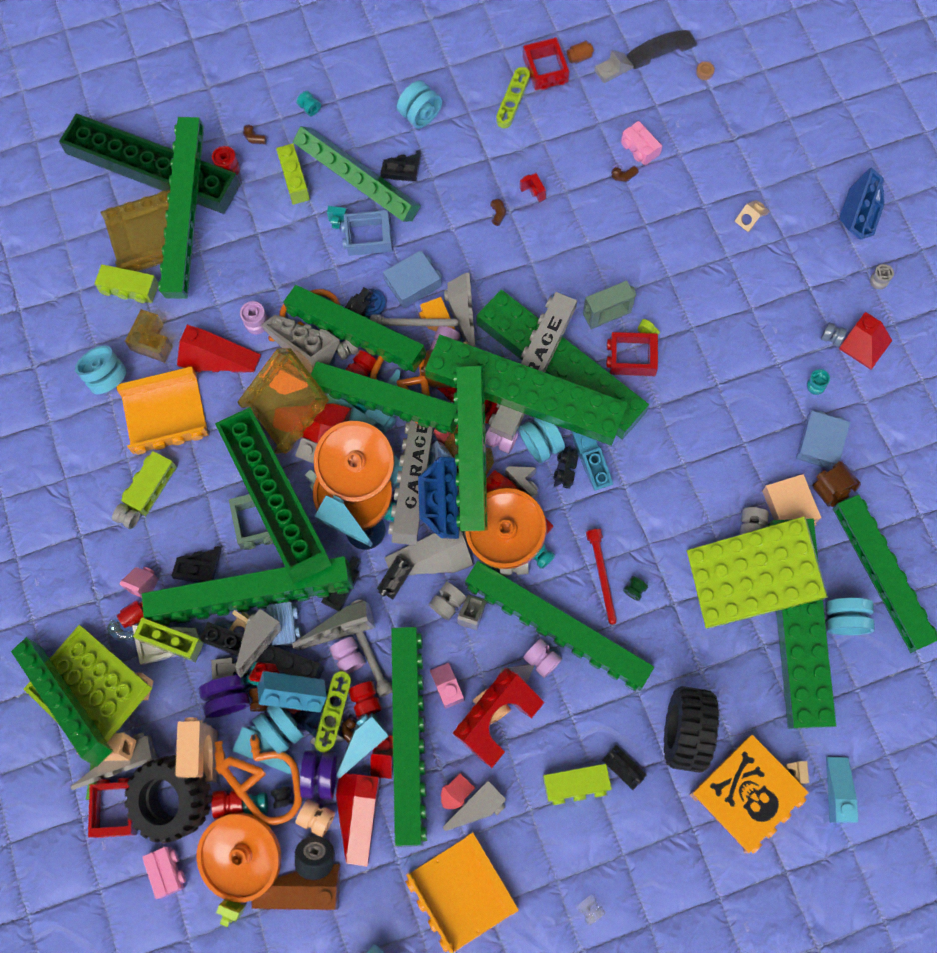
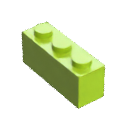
M294 144L276 148L292 204L309 201L308 190Z
M101 264L94 283L99 292L105 296H110L111 294L124 300L128 298L134 299L139 303H153L158 289V281L155 275Z
M152 451L145 458L141 470L134 475L130 487L123 492L121 501L130 509H134L140 512V514L147 516L177 466L173 461Z
M141 618L133 635L135 639L142 643L195 663L204 645L198 638Z
M606 764L543 775L547 802H552L553 805L564 804L565 799L573 798L574 802L586 800V795L594 794L595 798L607 796V791L612 790Z

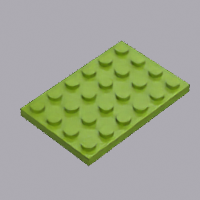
M805 517L687 550L706 629L828 598Z
M81 625L76 627L50 657L54 666L107 742L153 689ZM29 682L23 690L56 721L32 683Z

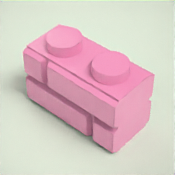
M640 121L622 133L621 143L623 147L633 153V157L637 162L647 165L661 154L662 145Z
M166 846L142 857L156 899L164 898L185 888L183 883L186 882L183 871L178 869L176 862L179 861V857L175 849L172 850L171 847Z

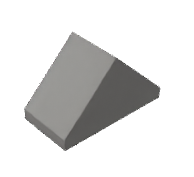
M467 595L457 618L458 625L478 630L487 602L483 599Z

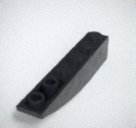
M207 622L200 640L209 646L238 657L244 635ZM269 645L255 661L256 663L275 664L281 674L320 679L324 667L318 662Z

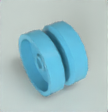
M418 80L409 85L401 94L397 103V111L405 118H408V121L414 127L422 128L437 116L442 106V98L434 90H431L423 80Z
M105 345L89 350L78 360L75 366V372L94 394H103L114 389L122 382L127 368L117 358L113 350Z
M534 417L533 423L526 422L519 426V433L525 446L538 463H543L550 459V452L558 454L565 449L562 436L554 424Z
M840 598L826 602V613L832 617L827 621L828 633L851 636L875 632L874 620L868 617L874 613L873 601L863 598Z
M268 706L267 712L273 719L272 721L263 713H260L252 721L278 754L281 752L285 753L289 749V744L283 736L286 735L291 742L297 743L304 735L286 710L282 707Z

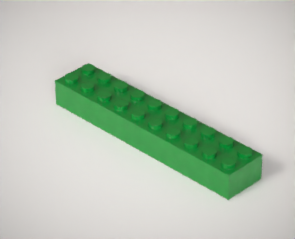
M502 289L476 315L477 326L520 360H523V357H521L523 350L526 346H530L532 342L530 341L533 330H537L539 327L538 317ZM563 337L561 338L545 373L627 402V407L616 433L623 440L647 413L649 404Z
M440 334L425 368L426 378L457 389V384H454L453 379L454 372H457V367L482 366L484 368L486 400L611 446L628 404L619 399Z
M251 407L215 423L293 584L332 566Z
M814 518L806 519L818 560ZM794 519L772 520L768 527ZM823 599L776 611L788 729L835 727L836 717Z
M345 556L329 559L332 566L293 584L286 568L282 567L142 593L143 615L147 620L163 626H169L170 622L187 623L192 618L203 620L210 618L209 615L214 614L225 616L234 610H237V612H247L250 610L249 608L257 607L258 609H264L269 604L287 603L296 599L297 601H307L309 597L313 596L324 598L328 597L329 593L335 592L337 594H346L349 592V589H354L351 565Z
M417 627L391 628L395 846H423V841H427V828L423 827V819H427V808L425 805H422V797H426V784L422 782V775H426V765L424 760H421V754H425L424 738L421 739V732H425V722L423 717H420V711H424V698L420 696V690H424V680L422 674L419 673V670H423L422 654H419V649H423V639L421 633H418Z

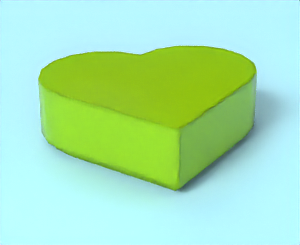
M642 319L638 325L637 331L640 333L658 334V336L660 334V331L649 320Z

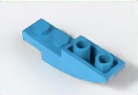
M571 431L575 448L594 491L613 485L601 447L599 448L597 441Z

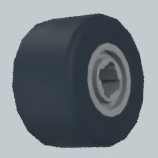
M311 836L299 842L295 850V869L300 876L305 879L317 880L327 876L332 871L334 849L327 839Z

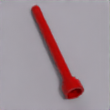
M593 529L586 532L587 541H590V544L593 546L608 621L611 625H614L617 620L600 542H602L601 538H603L602 530Z

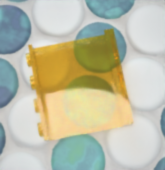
M170 190L161 191L152 196H145L139 200L126 202L123 205L111 207L100 212L107 227L116 257L115 263L117 268L139 271L163 263L162 246L165 245L164 228L167 226L165 213L169 206L167 194Z
M277 348L237 403L241 408L251 407L255 416L276 443L277 447L274 449V453L285 454L292 450L293 445L303 436L306 428L313 424L314 418L324 410L329 399L291 348Z

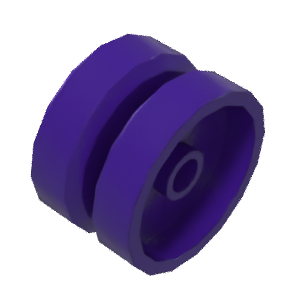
M238 675L222 677L207 682L198 688L200 699L208 701L203 705L206 718L233 714L251 705L248 694L241 692L246 687L244 677H239Z
M305 750L300 773V793L302 799H313L318 790L321 799L332 800L334 798L337 777L336 752H324L321 759H319L317 751Z

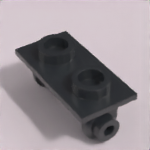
M571 446L558 453V467L553 476L555 480L554 487L563 484L564 488L570 489L573 485L575 472L569 470V468L576 469L579 455L577 450L571 449Z
M397 555L377 587L378 593L382 596H388L393 600L414 565Z
M617 745L602 759L632 790L647 776Z

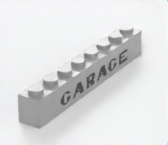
M555 292L553 298L549 297L546 304L548 309L545 314H541L538 320L539 327L537 330H533L530 341L532 342L530 346H526L523 350L521 364L546 372L575 312L577 300ZM497 404L499 409L496 415L492 414L488 425H491L490 432L512 441L525 414Z
M411 420L410 423L406 422L405 434H408L407 439L403 438L402 450H405V455L401 454L399 464L403 468L402 471H398L397 483H400V486L395 488L394 500H397V505L392 506L391 517L395 518L394 522H390L388 534L392 535V543L416 546L420 523L418 477L428 468L433 427L425 428Z

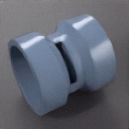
M829 322L821 340L825 342L830 341L833 345L839 347L847 329L837 328L835 324Z

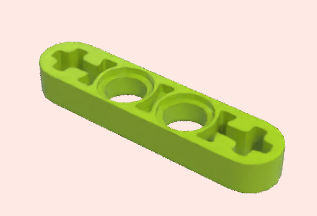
M519 67L515 70L497 112L496 123L500 128L511 126L530 80V72L525 67ZM522 75H525V76L522 77L521 82H519V77H521ZM513 88H519L521 91L519 93H513L511 90ZM507 102H513L515 106L509 108L505 104ZM505 113H507V119H505V121H502L501 119H503Z
M344 671L335 673L329 685L314 740L315 748L320 752H328L335 744L351 683L350 676ZM342 677L345 683L341 686L340 691H336L339 684L336 680ZM333 696L339 697L341 705L338 707L332 706L330 698ZM325 717H334L336 724L333 727L327 726L324 722ZM325 732H330L327 737V741L330 744L324 747L319 740L323 739Z

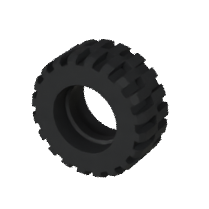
M685 686L674 690L666 714L663 742L664 758L666 764L671 768L700 773L706 771L711 765L714 757L713 754L716 750L719 727V704L716 695L712 691Z
M167 755L148 761L134 771V776L130 777L127 784L129 788L125 790L127 801H124L125 808H128V819L132 820L134 823L132 826L136 831H141V836L145 839L150 837L149 840L155 843H169L195 832L199 826L203 825L206 820L205 816L210 811L208 803L212 802V795H209L208 791L211 789L210 783H206L205 778L207 776L204 771L203 777H176V755ZM162 780L170 783L177 792L179 808L175 817L168 815L160 806L158 788Z

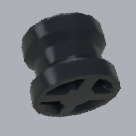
M291 786L278 788L270 792L275 801L273 804L274 809L294 804V799L291 797Z

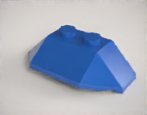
M869 168L849 188L839 217L844 226L859 240L874 236L884 208V190L882 186L884 178L873 168Z
M438 457L418 477L419 518L440 538L459 539V527H457L458 507L456 504V496L458 494L456 486L457 466L455 458Z

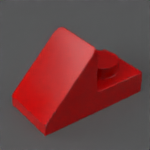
M388 735L387 738L373 749L370 776L392 779L393 735Z

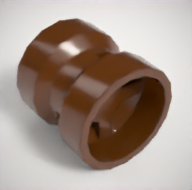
M258 688L250 689L249 697L253 701L250 703V711H267V705H259Z

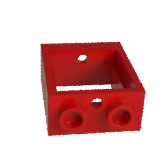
M557 37L523 46V59L530 72V78L535 91L563 85L569 81V69ZM556 55L561 70L538 75L533 60Z
M612 332L611 338L607 339V350H610V356H607L606 368H610V374L656 376L658 370V334ZM617 343L648 344V364L616 363Z
M120 778L118 783H110V780H99L97 784H89L88 838L137 835V831L132 826L134 823L129 819L128 826L100 828L101 791L129 788L127 784L130 778Z

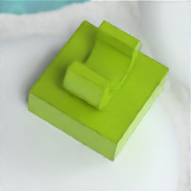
M224 899L219 904L216 912L222 915L220 924L228 927L230 923L237 921L243 914L246 905Z

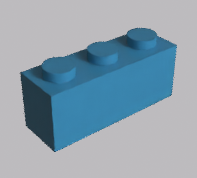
M263 671L257 686L259 705L321 712L327 698L325 682L322 679Z

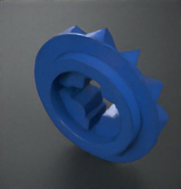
M369 289L373 292L369 301L374 302V308L369 305L364 316L371 317L372 314H380V312L384 311L385 298L381 292L375 289Z

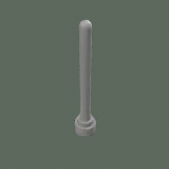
M372 314L370 320L383 326H457L459 323L457 319L384 318L380 314Z
M364 632L356 633L377 681L376 691L378 696L384 697L392 693V684L384 679Z

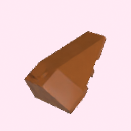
M333 864L332 871L327 876L317 880L305 879L297 871L278 877L270 889L260 897L252 900V909L338 910L340 864Z

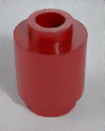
M136 600L121 609L120 613L117 614V618L124 628L132 627V625L139 623L141 618H144L142 602Z

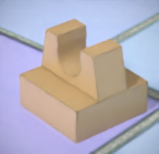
M798 761L785 765V769H791L794 772L793 777L801 785L809 783L807 761Z

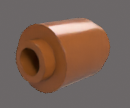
M585 40L570 46V49L566 51L568 60L571 64H577L592 58V53H594L592 44Z

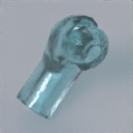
M110 621L107 630L116 641H135L133 631H123L119 621Z

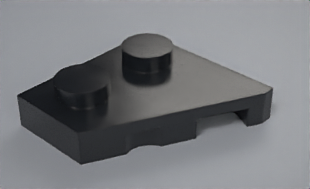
M415 151V155L407 157L403 154L396 158L384 159L380 173L381 178L417 182L421 151Z
M216 546L210 551H198L192 555L177 557L172 578L198 583L214 580L221 547Z

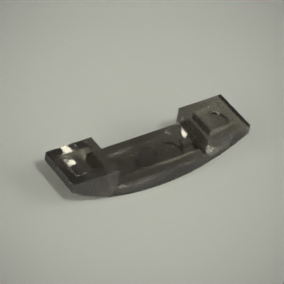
M690 30L673 31L639 45L627 54V58L633 64V69L635 70L650 64L651 59L677 49H680L682 52L696 47L697 42Z

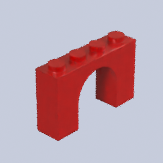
M506 667L452 733L474 755L491 768L494 767L505 753L490 736L489 725L494 713L506 704H513L520 712L532 719L544 704V701L518 674Z

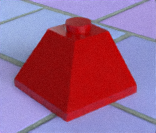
M865 312L839 349L872 370L892 342V339L883 323Z

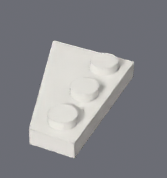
M132 625L133 633H135L138 626ZM171 627V629L200 640L198 629ZM135 639L139 663L142 666L177 656Z

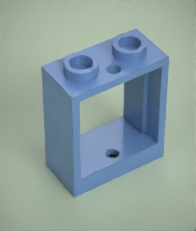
M388 210L344 214V222H341V228L346 238H342L343 248L347 249L348 256L392 252ZM382 224L383 241L352 244L351 227Z

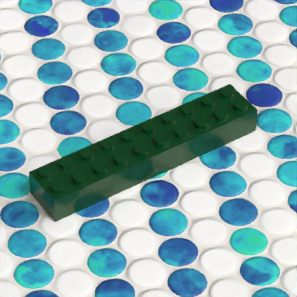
M78 113L74 115L59 140L66 154L164 192H170L169 176L172 175L171 159L174 158L173 149ZM201 160L197 204L225 214L240 187L237 174Z

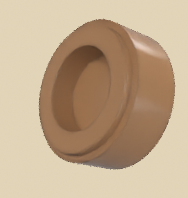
M706 61L699 63L696 69L697 77L702 80L711 79L715 70L713 64Z

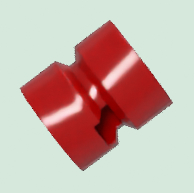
M228 146L216 148L212 153L214 165L234 172L238 176L240 166L234 150Z
M359 350L353 358L354 363H349L345 370L370 378L369 374H371L377 360L369 353Z
M373 681L364 682L349 689L350 699L356 703L353 708L357 719L364 714L368 716L370 713L375 714L382 710L379 698L374 697L376 689Z
M226 790L213 791L211 808L214 819H219L231 813H244L243 801L234 790L230 794Z

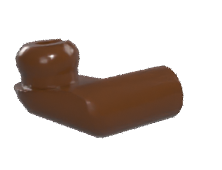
M251 125L243 127V135L249 143L266 144V135H256Z
M632 166L624 172L620 168L615 167L612 169V178L615 181L627 182L637 175L639 170L636 166Z
M494 199L490 203V206L496 212L492 223L499 226L506 215V209L502 200Z
M351 717L342 723V736L348 744L354 732L353 728L357 724L355 719Z

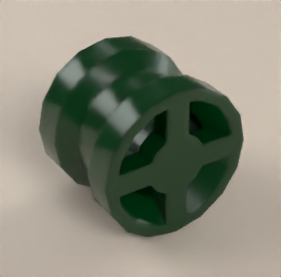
M631 576L629 579L630 583L623 588V592L630 598L640 601L642 598L641 594L648 589V585L641 579Z

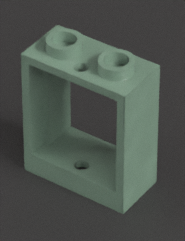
M624 281L585 297L583 316L590 329L630 314L636 297L634 287L630 286L628 281Z
M250 494L229 499L237 543L240 548L251 550L256 548V545L274 544L268 532L243 538L238 511L255 507Z

